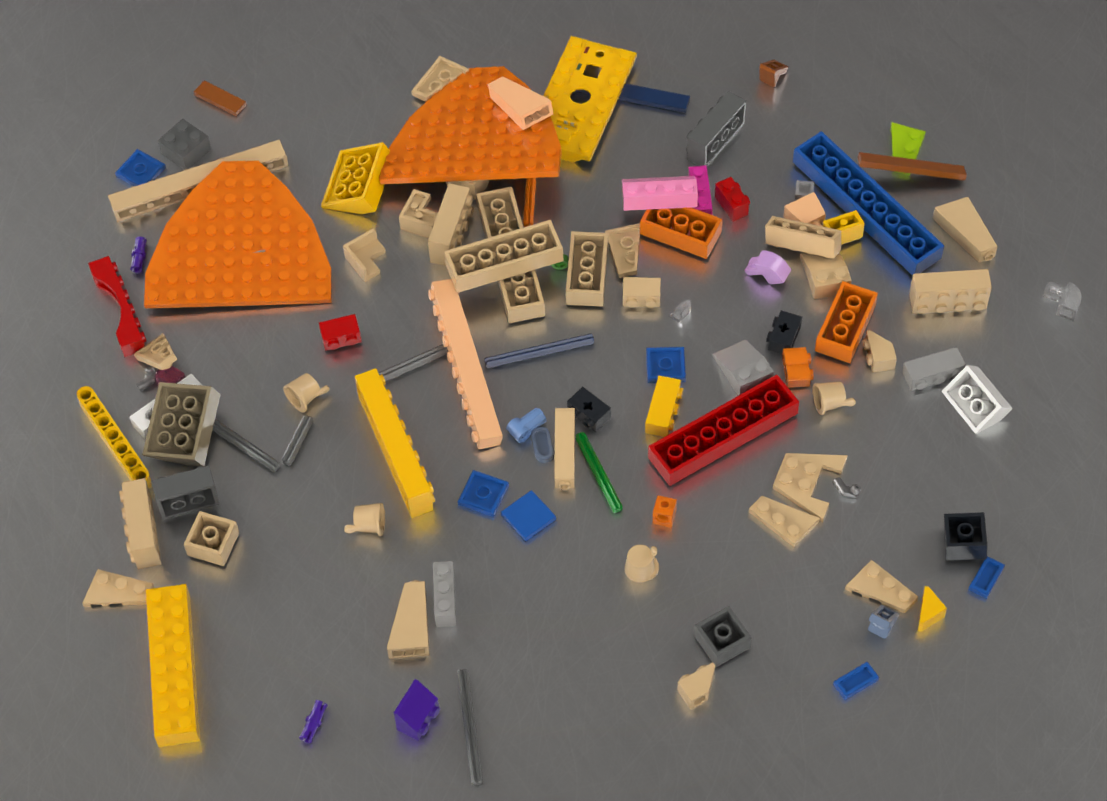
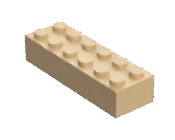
M547 220L444 251L446 267L456 292L459 293L562 262L563 247L551 220Z

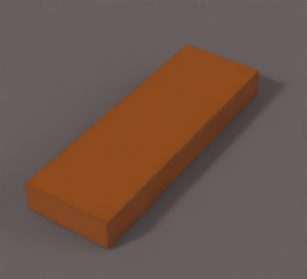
M205 80L194 91V96L236 117L247 106L245 100Z

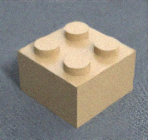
M199 511L184 543L187 556L224 566L239 535L237 523L233 520Z

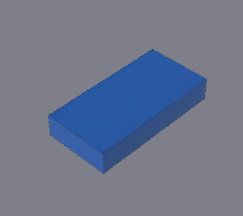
M987 556L968 590L987 599L1005 565Z
M865 662L833 681V685L843 699L847 700L877 682L879 676L870 664Z

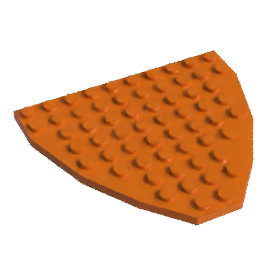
M504 66L469 68L467 73H462L455 81L445 85L443 89L436 92L409 117L389 147L390 153L387 155L381 169L379 180L380 184L559 177L562 149L551 116L522 130L490 98L488 89L489 83L502 76L530 89L528 85Z
M259 160L222 161L190 192L165 225L145 272V309L332 303L331 266L312 219L290 190Z

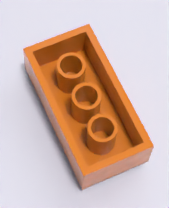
M691 207L648 209L640 220V234L707 259L722 233L723 219Z
M842 281L816 338L815 352L851 363L876 307L878 293Z

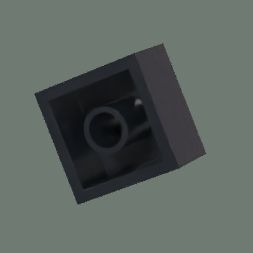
M985 512L944 514L946 560L987 559Z

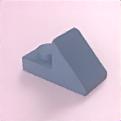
M884 605L879 606L869 618L871 623L868 630L882 638H886L900 613Z

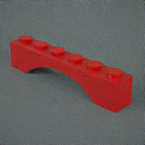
M109 256L89 262L88 265L96 287L110 294L121 307V318L116 336L124 357L133 355L145 346L144 343L147 340L144 332H139L138 328H141L138 317H133L135 310L132 303L128 304L127 300H130L128 292L121 287L124 286L121 275L117 276L116 274L119 272L116 262H111Z

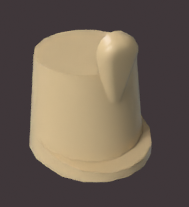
M305 373L286 384L283 390L288 401L298 411L305 412L307 405L315 397L327 393L329 387L325 385L320 389L317 381L310 374Z
M840 381L813 384V401L820 415H824L825 411L843 406L852 407L856 404L854 398L846 399L845 388Z
M383 503L355 506L353 513L354 525H346L344 531L348 534L353 532L378 533V536H383L385 529Z
M635 545L629 549L625 562V573L629 579L635 582H646L657 576L659 563L655 558L657 555L656 546H651L650 549L645 545Z

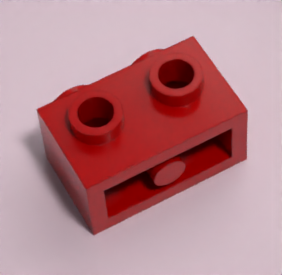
M732 177L715 183V198L731 221L734 222L747 216L750 200L741 191L739 183L735 182Z
M355 314L318 322L325 351L336 350L340 347L352 346L362 342Z

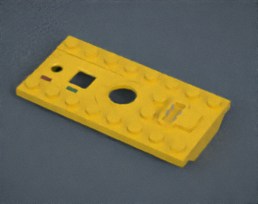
M574 36L570 37L543 95L551 100L553 109L551 119L561 145L562 160L573 163L579 160L591 161L637 58L636 52L595 43ZM587 64L602 68L598 78L583 75ZM581 89L588 91L591 98L586 103L580 104L573 102L570 95L574 91Z

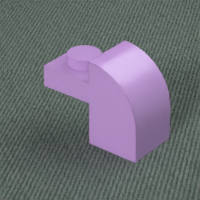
M762 251L759 257H752L749 260L744 271L748 276L762 274L769 284H780L785 282L791 268L779 255L770 251Z

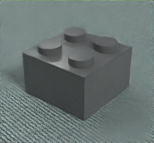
M184 119L180 120L158 140L161 154L184 170L190 169L211 150L208 135Z
M730 606L694 625V637L715 664V667L751 648L752 637Z

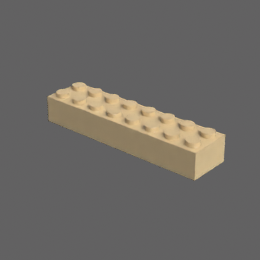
M512 187L476 194L477 207L486 239L523 228ZM535 270L497 281L508 323L545 316V303Z

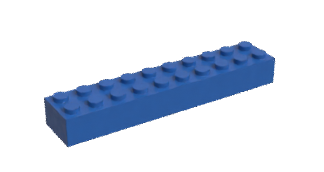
M822 131L794 149L793 163L846 213L857 210L864 221V230L912 276L913 274L923 272L942 259L944 245Z

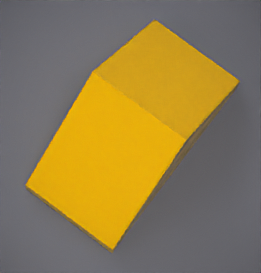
M927 586L924 588L918 625V631L920 632L943 619L947 610L946 606Z

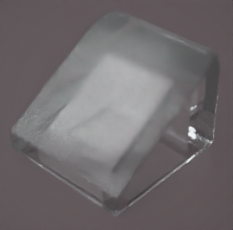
M688 299L680 303L669 314V317L678 323L681 322L691 312V300Z

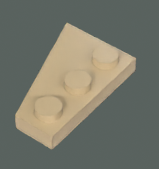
M439 56L413 88L412 96L426 102L449 82L455 81L462 73H467L469 69Z
M640 223L606 230L605 233H608V246L618 277L623 278L637 275Z
M164 333L134 353L138 361L160 370L170 368L172 363L177 360Z
M761 496L749 508L750 514L792 547H795L820 522L819 517Z
M873 560L845 586V590L855 591L862 594V597L880 601L882 605L902 613H906L918 600V596Z
M97 569L82 604L84 607L98 604L102 606L121 603L122 605L147 604L146 589L154 588V584Z

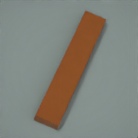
M859 152L857 156L859 166L865 168L957 180H966L967 176L964 166L863 152Z

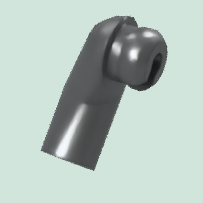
M146 366L144 369L146 372L145 379L136 383L140 392L156 382L158 372L153 366Z
M840 477L835 478L832 482L842 496L855 498L861 492L859 485L846 486Z

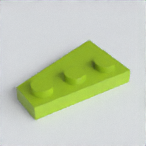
M891 122L892 156L917 159L926 131ZM898 172V173L905 174V175H908V176L911 175V173Z

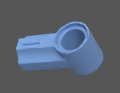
M535 408L522 418L512 419L507 424L506 430L518 443H523L530 437L531 432L535 428L540 427L546 422V417L540 408Z

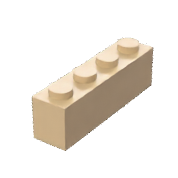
M772 216L765 225L766 244L833 259L841 250V230Z

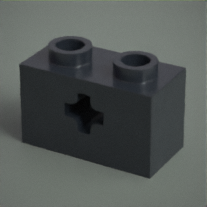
M782 310L778 317L775 316L772 323L773 331H769L766 342H769V351L782 354L783 348L794 347L801 329L802 316Z
M583 386L567 401V408H575V418L579 419L587 429H592L594 432L601 429L611 419V407Z

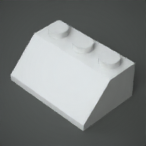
M967 365L942 390V393L975 434L1000 422L1013 409L977 366Z

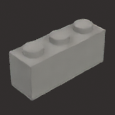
M958 347L904 362L902 374L910 391L915 389L921 390L926 386L938 385L944 381L954 379L966 367V364Z
M453 561L433 562L434 617L436 627L456 626Z

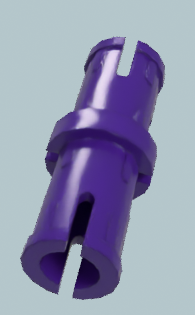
M142 236L135 238L134 250L131 253L132 263L130 270H133L134 273L142 272L143 261L146 258L145 248L147 239Z
M315 700L310 715L305 719L306 724L299 739L303 740L304 738L306 743H312L317 728L322 724L321 719L328 706L326 703L323 704V701Z

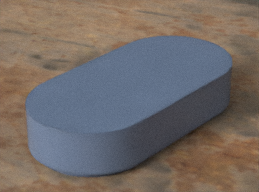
M545 427L535 428L531 433L535 457L541 463H548L554 458V447L550 431Z

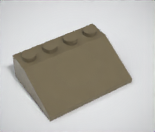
M159 382L142 455L188 466L204 467L221 394L212 386Z

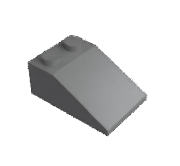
M747 340L712 354L737 396L774 376V371L766 358Z

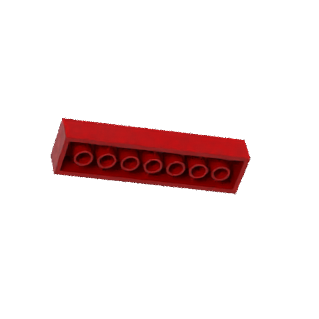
M776 374L649 445L648 459L667 484L671 486L797 415L799 400Z

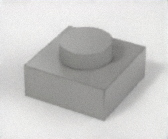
M796 180L795 199H800L813 193L815 182Z

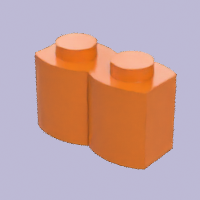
M806 347L783 348L782 361L786 386L788 388L810 387V381L814 379L813 369L809 368L811 354L807 353Z

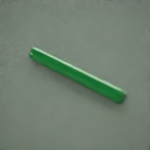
M585 432L577 433L576 441L614 513L622 511L623 506Z

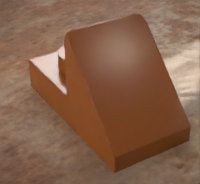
M774 59L761 63L759 66L760 81L775 87L779 76L787 73L789 66Z

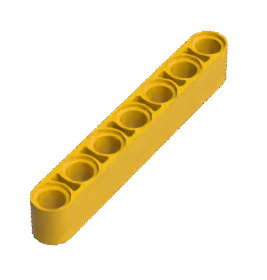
M89 386L78 389L77 398L81 408L130 481L145 478L150 489L152 483L148 470L94 390Z

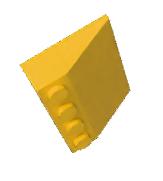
M381 142L340 150L321 207L323 209L356 214L376 212L385 184H380V173L386 157L390 153L389 148Z

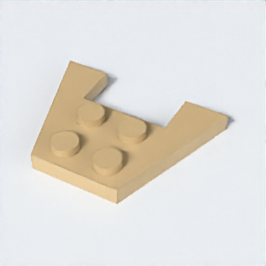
M786 453L774 481L773 489L807 513L819 517L823 523L829 503L813 498L814 489L822 469L842 474L848 455Z

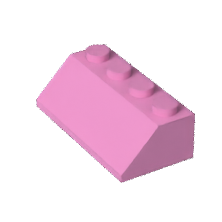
M695 176L622 179L624 211L697 207L698 190Z

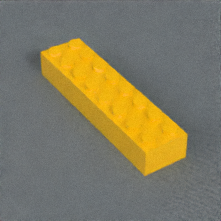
M376 368L355 375L358 397L411 518L434 511L433 503L435 498L433 496L432 484L426 480L425 468L423 465L420 466L418 462L420 458L417 451H413L411 437L405 433L404 421L398 417V408L391 401L393 398L390 390L385 388L386 382L383 375H379Z
M181 584L146 589L155 740L158 747L200 741L197 688L191 603L187 585Z

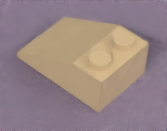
M805 252L800 253L814 300L836 296L842 281L851 284L852 280L848 267L840 253L834 259L811 255Z

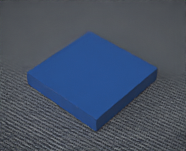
M137 149L115 172V175L132 186H138L155 180L165 170L166 165Z
M684 347L646 348L648 383H657L658 375L686 382Z
M473 470L458 499V505L494 517L509 487V482Z
M532 490L501 511V516L525 542L556 520L555 514Z

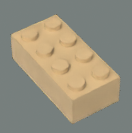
M448 184L428 239L430 263L446 266L444 251L462 246L463 233L468 230V219L473 216L474 207L472 206L473 196L470 194L469 187Z
M571 231L566 305L603 307L608 233Z
M989 270L913 274L909 293L912 314L987 309L992 289Z
M145 478L121 483L122 491H119L121 503L123 502L121 510L123 519L126 522L124 531L128 537L126 546L128 554L130 553L131 562L136 563L138 570L161 565L152 497Z

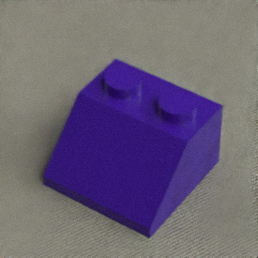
M414 679L395 709L394 718L398 731L419 741L420 737L427 733L432 718L435 719L439 714L440 707L438 698L416 679Z

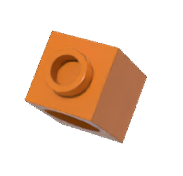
M657 496L653 510V524L672 528L677 509V499Z

